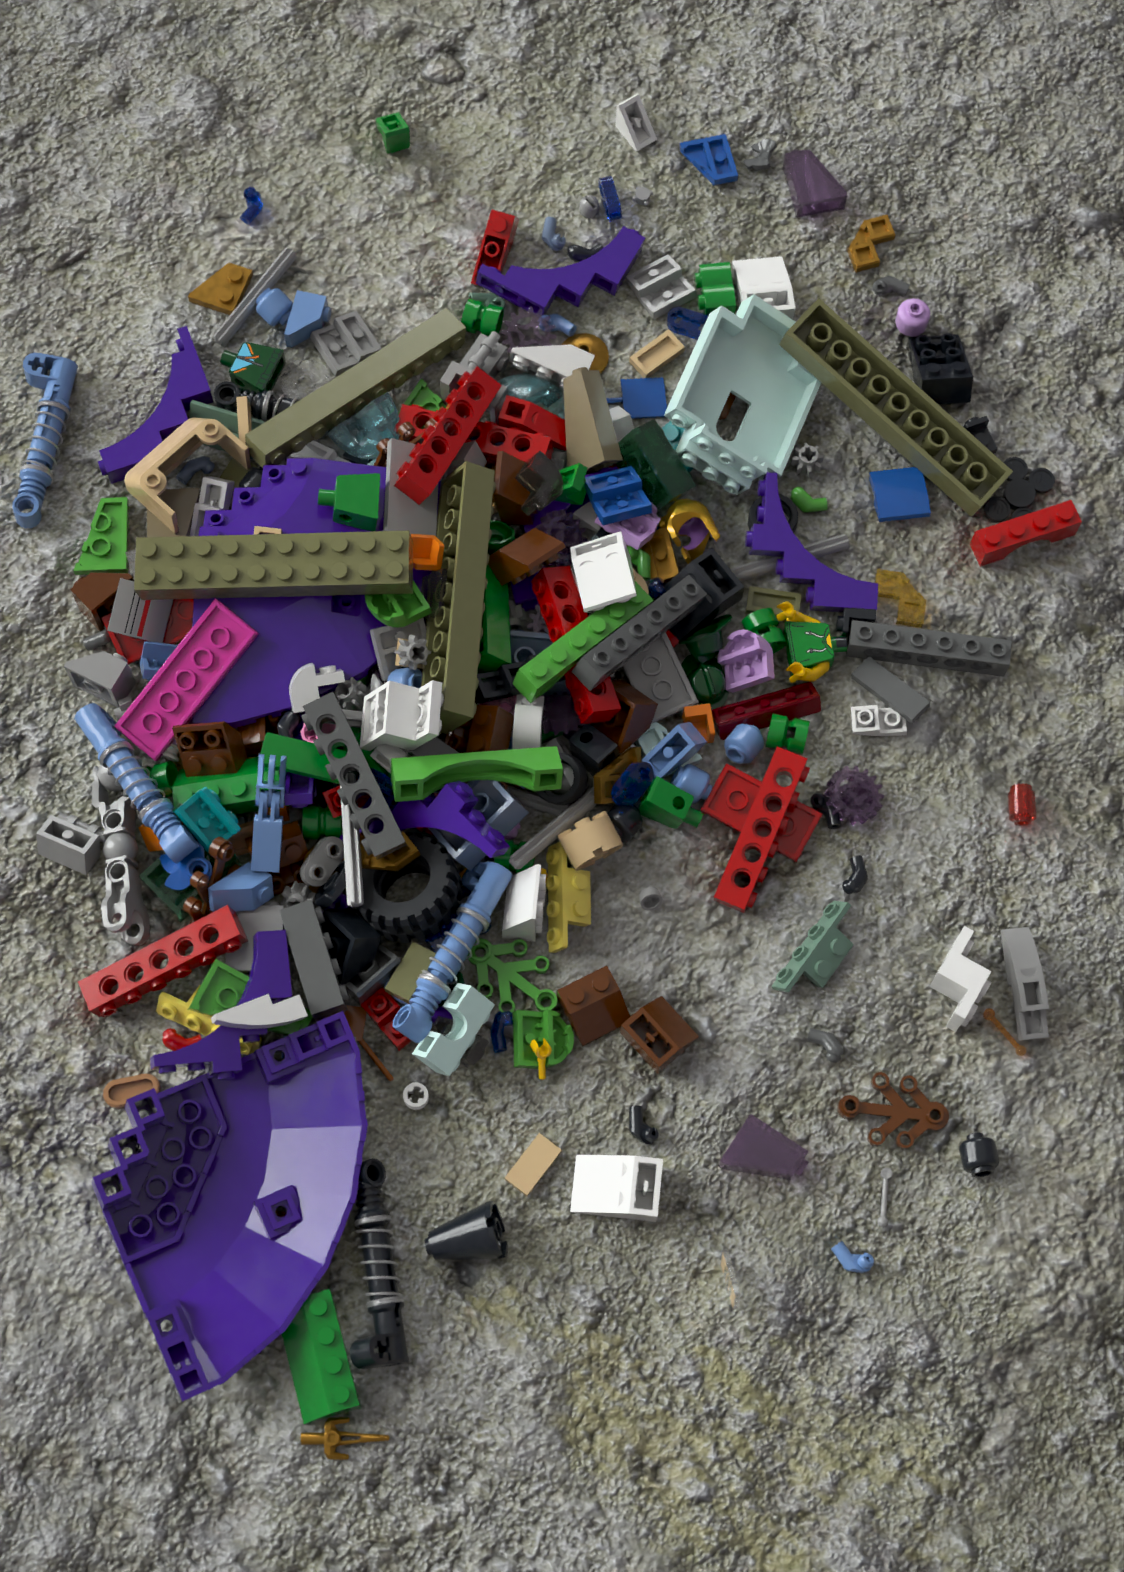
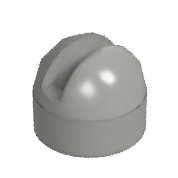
M586 195L582 198L579 204L581 215L592 218L598 214L599 202L596 197Z
M649 886L648 888H643L639 893L641 907L645 910H654L662 904L661 894L656 887Z

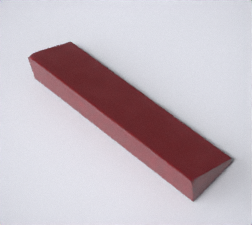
M809 681L712 709L711 711L717 733L721 740H725L739 724L753 725L759 730L769 727L772 713L787 716L789 721L794 718L818 713L821 711V700L814 685Z

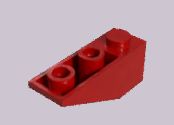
M491 209L471 284L477 285V273L482 264L494 267L502 273L515 238L519 218Z
M506 395L498 416L499 426L506 428L517 427L524 432L533 434L536 432L543 433L551 438L554 448L566 451L564 419L530 401Z

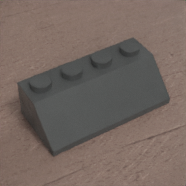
M308 900L279 910L312 1017L317 1022L339 1012L347 1011L345 1001L350 1000L345 984L340 985L337 977L342 972L337 958L332 959L329 949L334 947L329 932L324 933L321 923L326 921L321 906L316 907L312 900Z

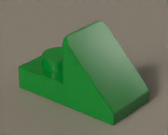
M399 112L375 118L377 128L382 134L387 154L410 147L409 126Z
M578 463L550 473L543 497L549 500L582 505L586 494L584 485L587 467Z

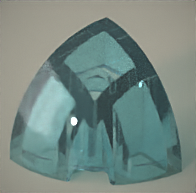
M517 374L497 381L507 387V395L530 401L534 404L541 402L546 408L562 397V392L554 384L535 375Z
M387 392L371 401L355 416L337 425L328 433V436L337 446L352 456L362 459H376L380 453L376 446L382 439L394 438L399 440L400 436L396 433V424L400 420L399 414L389 393Z

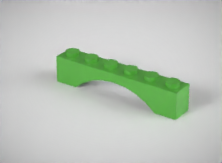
M635 581L637 596L632 597L626 602H616L595 611L518 669L513 685L532 703L547 692L586 653L653 603L654 600Z
M557 746L391 758V784L395 802L423 800L433 792L442 789L447 783L457 781H502L523 786L532 791L561 789L563 767Z

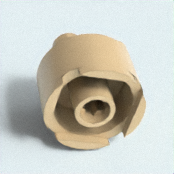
M606 811L592 817V821L589 817L581 819L574 824L575 830L568 829L557 836L576 871L595 864V861L602 857L604 859L623 847L621 838Z

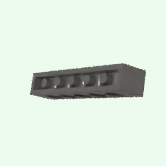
M690 575L686 576L586 653L571 672L589 691L593 690L694 611L707 593Z
M852 620L848 632L846 657L867 659L870 656L877 661L1004 677L1010 666L1012 640Z
M331 692L304 705L303 708L306 714L301 717L308 731L314 729L318 739L313 742L320 756L326 754L329 764L325 765L332 781L335 779L339 781L341 789L337 790L344 806L347 804L351 806L353 814L349 815L356 831L359 829L363 831L365 839L361 840L368 856L374 854V857L378 860L407 846L335 694ZM332 721L336 723V728L332 733L325 734L321 731L325 722ZM339 746H345L348 748L347 755L341 759L335 758L333 756L334 750ZM348 772H359V780L353 784L347 783L345 777ZM361 796H370L372 803L368 808L361 809L357 806V801ZM373 821H382L384 828L380 833L373 834L369 831V826Z

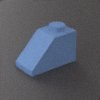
M297 290L284 333L287 347L292 348L309 339L312 331L323 328L324 323L329 322L331 307H328L327 296Z
M691 722L681 723L672 729L642 761L655 777L658 776L663 779L692 758L707 741Z
M246 863L208 888L210 910L215 912L226 905L234 911L257 909L274 897L272 875L267 872L251 871V863Z

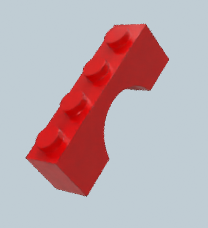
M1071 499L977 530L973 535L970 546L981 567L1004 559L1011 552L1028 543L1038 540H1049L1053 543L1074 536L1082 521Z

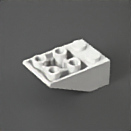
M782 256L732 261L739 307L741 302L755 294L793 320L795 303L792 285Z
M573 345L512 348L509 361H512V366L526 372L529 369L536 372V377L543 381L550 382V380L560 383L559 387L563 389V379L571 376L572 371L577 368L587 367L589 370L595 355Z
M621 531L570 547L571 559L584 612L598 611L607 605L616 602L623 603L637 596L631 557Z
M539 864L513 875L507 886L502 928L503 939L536 941V933H542L546 874H541V865Z
M576 1155L570 1212L656 1222L663 1159L621 1155Z

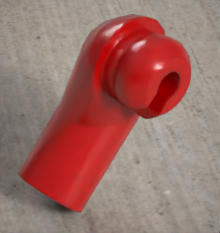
M169 1028L163 1032L162 1042L166 1048L176 1051L200 1041L202 1037L199 1034L186 1039L179 1035L175 1029Z

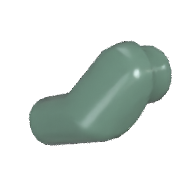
M469 293L468 299L482 301L486 307L489 304H493L505 309L506 303L504 299L494 293Z

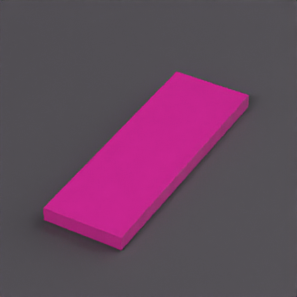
M215 598L114 727L154 761H158L175 740L172 730L173 726L187 725L259 633Z

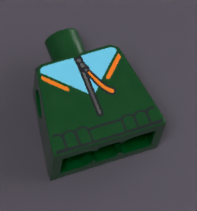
M244 342L237 354L225 350L221 356L220 364L230 368L229 375L232 383H235L244 391L246 389L250 390V392L256 391L257 394V392H263L264 390H273L286 364L284 350Z

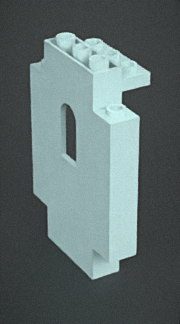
M755 294L741 302L737 314H734L722 305L709 314L664 414L665 417L671 420L672 424L685 429L674 456L679 458L684 465L693 467L701 472L706 479L722 485L725 491L736 495L748 490L754 479L759 478L763 480L766 472L777 473V478L782 476L821 385V382L779 345L783 336L793 326L795 321ZM731 392L748 403L749 407L733 441H725L718 435L716 424Z

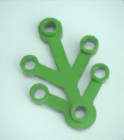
M479 938V944L471 949L472 957L468 958L477 967L479 983L477 991L480 992L482 987H488L490 993L484 996L487 999L493 996V986L488 980V966L497 972L500 993L498 1007L502 1016L510 1017L515 1011V1003L511 999L510 983L532 998L538 1011L544 1012L547 1009L554 1011L556 1009L557 996L552 990L544 989L540 991L518 974L535 971L538 974L546 973L550 965L547 957L537 956L531 960L503 963L496 956L513 954L518 958L524 957L528 951L527 943L522 939H517L513 943L492 945L488 940ZM521 944L525 949L522 952H516L514 947ZM478 949H483L486 954L483 957H478L475 955V952ZM544 961L546 967L539 969L536 967V963ZM543 999H549L551 1001V1005L549 1007H544L541 1005V1001ZM506 1003L512 1006L509 1012L502 1010V1006Z

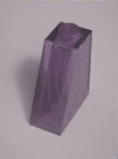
M810 149L793 150L790 153H785L783 170L796 218L845 209L847 192Z
M750 1114L721 1158L718 1167L725 1170L791 1180L795 1173L800 1176L809 1161L804 1159L809 1151Z

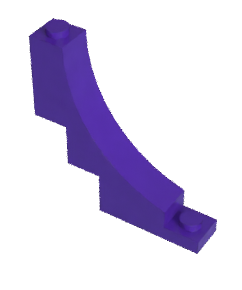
M623 226L617 236L598 253L578 263L552 269H532L511 265L504 276L498 269L482 264L477 273L476 284L539 318L546 314L556 296L579 308L592 284L613 296L616 295L641 253L645 237L641 236L638 231Z
M187 326L177 329L180 339L175 341L179 352L172 354L169 382L155 411L144 424L125 439L99 450L102 460L98 461L102 476L108 475L111 484L125 480V475L130 469L188 420L185 411L190 410L192 400L204 404L214 402Z

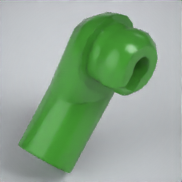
M795 487L791 491L792 502L802 512L826 511L828 508L826 498L813 499L802 487Z
M627 546L631 562L638 567V574L645 581L651 580L650 555L641 548L637 550L634 547Z

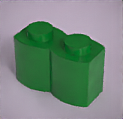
M722 262L699 265V272L694 274L695 287L700 288L701 295H698L699 310H703L705 318H708L711 312L722 305L735 314L736 299L730 263Z

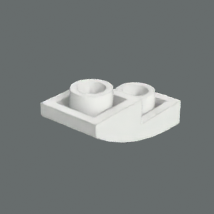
M878 705L851 707L853 734L868 736L907 735L906 719L893 709L878 708Z

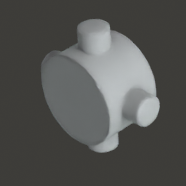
M638 186L632 200L639 205L648 206L653 191L646 187Z

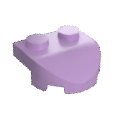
M652 504V513L604 526L599 518L596 517L595 523L603 527L608 533L614 534L621 531L625 543L638 550L652 539L661 518L657 517V508Z
M737 630L727 637L729 642L724 650H719L718 663L725 666L726 691L734 693L775 679L773 651L766 639L748 630Z

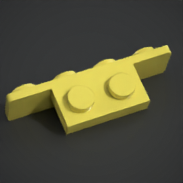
M560 842L548 847L546 862L548 863V878L546 881L548 889V905L546 909L548 916L547 942L550 953H556L568 947V924L583 927L591 925L590 871H576L574 868H568L567 854Z
M201 985L198 986L187 1002L165 992H161L158 997L156 1012L166 1019L177 1022L204 1036L211 1034L220 1026L212 1024V1016L188 1010ZM260 1037V1041L255 1043H243V1039H239L241 1054L249 1055L254 1053L255 1050L260 1049L262 1038Z

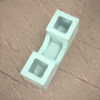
M457 983L443 1004V1007L453 1017L451 1031L446 1036L430 1031L419 1042L412 1054L436 1073L450 1076L459 1067L460 1059L467 1048L474 1043L477 1032L489 1019L490 1012L495 1004L474 987Z

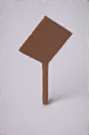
M347 1005L348 1010L344 1012L353 1036L356 1037L357 1042L360 1043L390 1082L393 1081V1076L363 1039L367 1013L362 1007Z

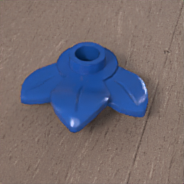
M199 842V847L178 864L173 862L167 854L160 856L163 868L170 874L165 881L166 887L176 891L185 890L191 886L190 879L197 868L204 869L203 873L208 875L210 880L213 868L211 863L205 859L204 848Z

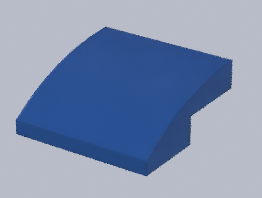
M632 466L585 477V490L603 526L652 513V504L642 490V480Z
M916 467L870 472L869 481L874 494V507L879 522L930 517V504L924 476Z

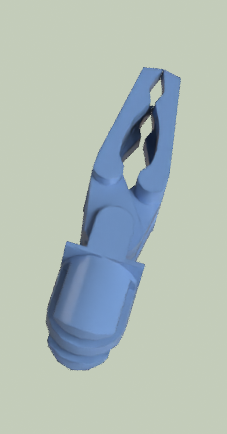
M259 754L255 806H259V811L254 817L251 871L279 873L283 832V816H280V808H284L287 756H281L279 781H275L276 755H270L268 780H263L265 754ZM268 807H271L270 815H268Z

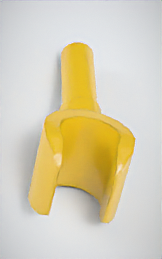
M543 1038V1045L541 1047L533 1039L530 1046L538 1059L539 1079L543 1080L546 1079V1058L551 1054L552 1049L545 1038Z

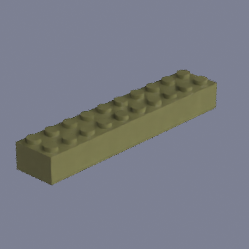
M820 298L793 324L779 343L785 351L971 517L1013 472Z
M468 461L444 478L440 484L436 537L444 544L441 571L432 570L429 599L432 613L428 615L427 643L425 645L427 650L431 651V654H428L426 659L427 665H423L421 687L432 680L442 683L444 700L440 709V720L442 721L440 733L448 734L471 720L476 713L477 707L475 692L479 684V679L477 678V669L481 660L479 645L483 635L481 622L485 611L483 599L484 591L487 587V578L485 576L486 567L489 562L490 519L494 510L492 495L496 484L494 482V470Z
M410 531L136 538L134 591L141 600L413 594V539Z

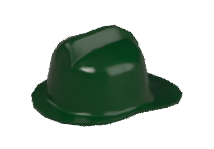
M731 614L722 615L711 620L678 643L685 644L690 654L698 663L714 658L723 647L722 628L731 621Z
M692 655L687 656L681 666L699 702L697 705L710 703L711 710L722 707L727 701L729 691H726L725 674L721 664L718 663V659L714 657L706 662L698 663Z

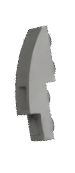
M1029 927L1001 930L1007 984L1012 986L1018 1040L1049 1037L1045 1010L1049 1009L1047 991L1039 955Z

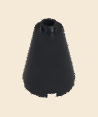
M493 1201L485 1202L429 1231L428 1238H425L427 1254L433 1255L435 1260L506 1258L508 1245L507 1241L502 1242V1233L505 1232V1227L498 1206L493 1204Z

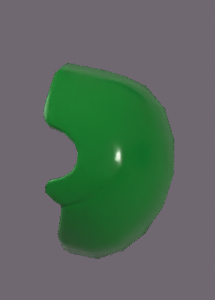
M499 520L490 521L489 555L515 540L514 528H510L508 524Z

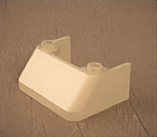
M190 418L186 420L125 475V485L128 492L175 534L179 532L176 513L158 496L167 487L166 476L202 444H218L245 469L248 470L251 467L248 447L218 420L206 418Z

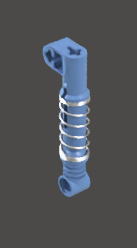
M31 353L23 360V369L27 383L32 387L45 389L43 398L37 404L36 409L38 412H35V416L38 419L37 423L32 425L34 434L28 438L31 445L30 448L25 449L28 457L27 460L22 461L23 466L20 468L19 477L21 483L18 495L12 503L15 520L23 528L36 527L41 521L46 488L53 481L54 476L51 470L56 468L57 463L54 458L60 454L58 446L63 442L61 434L66 431L64 422L69 419L70 407L68 404L78 365L68 358L43 353ZM24 509H32L29 513H22Z
M95 703L82 707L76 713L74 719L98 752L100 764L102 767L108 768V775L115 776V785L122 786L124 789L123 797H129L132 801L130 804L131 808L138 809V818L142 824L153 830L160 840L159 843L162 849L173 862L178 864L199 847L198 842L174 814V806L170 799L165 798V792L157 789V781L149 778V770L142 767V760L139 757L134 756V749L131 744L124 738H120L122 733L114 727L117 723L116 720Z
M479 862L471 871L468 869L462 876V885L471 891V894L466 903L460 904L458 910H456L458 917L451 919L454 924L449 932H444L446 938L441 945L437 944L439 950L435 957H429L431 964L428 967V971L422 970L423 974H419L416 981V992L412 995L413 998H410L409 1004L404 1005L393 1019V1028L414 1043L421 1042L432 1028L431 1016L435 1014L434 1010H437L438 1004L442 1000H446L451 993V989L447 984L457 983V973L465 969V959L472 957V947L479 944L478 936L480 933H484L488 929L491 922L490 915L513 877V874L507 868L498 863Z

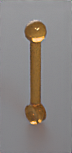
M987 1008L983 1013V1017L986 1020L992 1021L1013 1045L1018 1056L1025 1055L1026 1048L1023 1045H1019L995 1018L994 1010Z

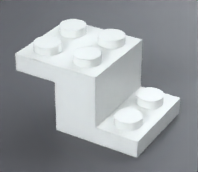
M389 680L366 695L363 704L360 748L371 751L383 743L413 751L437 737L442 727V721L440 720V709L444 700L442 683L432 680L421 688H416Z
M966 926L963 927L929 986L958 1002L946 1027L955 1032L960 1025L966 1027L978 1008V1005L974 1004V1002H980L991 984L987 980L991 971L966 958L974 944L970 940L974 931Z

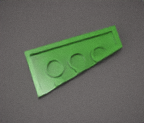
M215 959L188 1010L213 1016L235 1007L241 999L249 977ZM305 1008L308 1016L303 1020L267 1028V1030L288 1036L291 1033L308 1027L312 1019L311 1012Z

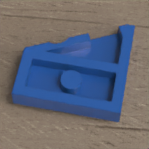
M726 134L680 143V152L713 185L738 181L737 169Z

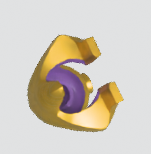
M691 499L677 500L669 508L665 516H660V527H667L677 547L681 546L678 536L691 537L690 544L681 548V553L687 564L703 554L710 534L715 542L720 539L719 531L710 512L699 501Z

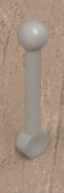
M883 1168L880 1173L883 1179L881 1215L877 1220V1224L882 1228L886 1227L889 1223L886 1218L888 1183L892 1176L890 1168Z

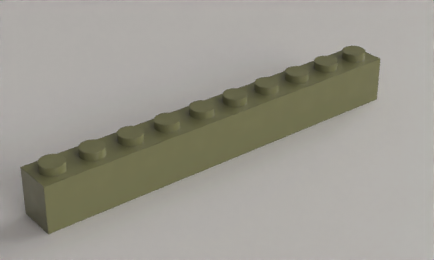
M445 308L245 435V444L249 449V454L262 468L263 465L281 464L286 457L294 452L301 451L305 445L314 439H320L327 431L335 426H340L353 414L362 412L367 405L375 400H381L392 389L401 387L406 380L414 375L421 374L431 364L440 362L445 355L453 350L460 349L465 343L466 326Z

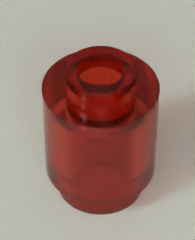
M1015 784L1010 787V792L1008 793L1009 820L1015 822V825L1027 826L1036 819L1035 792L1032 791V786L1029 784Z

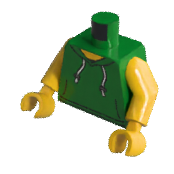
M785 601L777 605V608L783 611L777 614V620L783 621L786 619L789 621L785 622L783 634L787 641L785 649L789 666L785 670L790 672L789 681L791 683L797 680L815 682L832 667L834 653L847 652L846 637H831L827 623H821L817 619L794 610L793 605Z

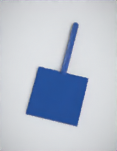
M663 377L621 379L622 397L606 398L607 403L623 402V409L631 415V419L665 417L667 403Z

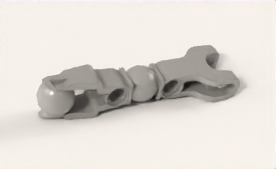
M94 765L92 805L100 812L102 827L105 829L103 836L107 838L103 845L107 867L105 869L106 896L101 904L102 920L105 928L109 931L121 933L124 941L132 946H139L148 940L150 926L149 915L142 899L140 875L136 870L138 863L134 860L138 854V845L135 840L136 834H134L136 829V810L138 809L131 808V799L123 796L118 798V801H114L109 805L107 790L120 791L123 788L122 786L115 785L116 778L114 775L107 774L108 768L102 767V765L99 767ZM114 917L118 922L116 924H113ZM138 924L140 931L137 936L132 937L131 925Z

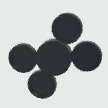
M1018 457L1006 459L1003 463L1013 471L1006 479L1010 482L1005 487L1003 498L995 496L986 501L984 505L985 516L993 522H1002L1009 516L1010 509L1015 510L1011 519L1034 512L1029 508L1034 502L1036 492L1047 493L1053 488L1055 483L1053 473L1045 468H1037L1031 472L1027 481L1024 480L1028 472L1026 462Z

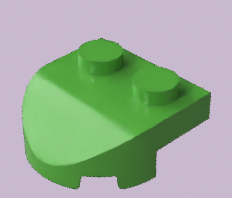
M414 581L413 594L365 595L367 607L373 616L391 627H405L432 613L429 604Z
M549 1009L544 1012L516 1010L513 1012L515 1068L538 1069L537 1056L530 1046L533 1039H535L539 1047L543 1045V1038L551 1046V1054L546 1058L545 1062L546 1069L561 1063L571 1053L574 1044L573 1031L571 1026L566 1025L563 1019L559 1017L560 1013Z

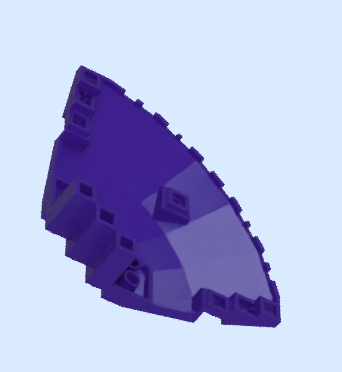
M287 458L286 465H263L261 487L234 488L232 510H205L203 527L199 528L198 536L253 535L255 526L282 529V534L371 532L334 522V507L318 505L319 489L335 490L336 477L339 475L373 473L380 474L376 531H383L386 467L318 458ZM441 481L438 482L437 515H438V505H439V494H440V484H441ZM413 568V581L429 604L432 570H416ZM365 595L216 598L255 629L259 635L193 716V724L225 721L233 728L256 723V719L272 715L273 718L282 716L281 712L292 710L289 685L293 675L299 668L309 663L314 664L315 673H320L319 668L336 665V670H343L345 680H350L351 677L356 681L361 680L369 674L368 670L377 664L370 630L387 625L380 622L369 611ZM215 598L194 599L192 627ZM339 683L318 686L319 696L322 697L329 692L334 693Z
M343 1011L291 1033L285 1038L262 1046L260 1049L255 1050L254 1053L242 1057V1071L236 1073L233 1079L218 1080L217 1075L209 1076L208 1072L160 1093H156L153 1088L127 1099L125 1111L133 1129L111 1137L108 1144L116 1168L92 1178V1187L102 1209L103 1216L181 1401H185L225 1383L246 1363L281 1335L292 1322L331 1263L332 1256L356 1200L360 1167L363 1159L362 1154L368 1127L364 1103L365 1095L362 1085L360 1050ZM282 1052L284 1060L276 1061L274 1053ZM146 1111L149 1116L141 1119L139 1112ZM128 1148L133 1154L125 1159L122 1150ZM109 1186L116 1189V1193L111 1196H107L105 1193V1189ZM282 1206L285 1208L286 1215L284 1217L276 1215L277 1207ZM164 1320H169L172 1323V1329L168 1332L161 1329V1323Z

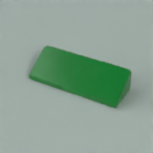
M266 733L261 754H265V767H269L270 755H276L275 769L280 770L281 756H287L286 772L339 784L338 779L332 781L325 765L329 764L326 754L320 756L314 743ZM335 749L333 752V756L337 759L344 758L347 755L346 751Z

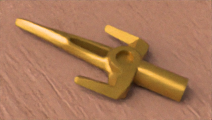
M335 1417L327 1419L325 1432L301 1433V1445H324V1453L327 1459L348 1460V1454L335 1452L337 1446L388 1441L390 1437L389 1435L338 1431L335 1425L348 1423L350 1418ZM342 1436H351V1437H360V1439H358V1440H341V1437H342Z

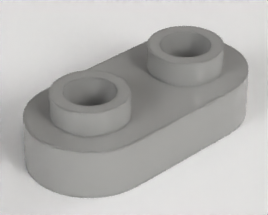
M328 836L319 840L300 868V877L305 884L321 886L327 882L344 858V844L341 839ZM331 846H334L336 849L334 855L330 853ZM316 868H319L320 875L318 877H315L314 870Z

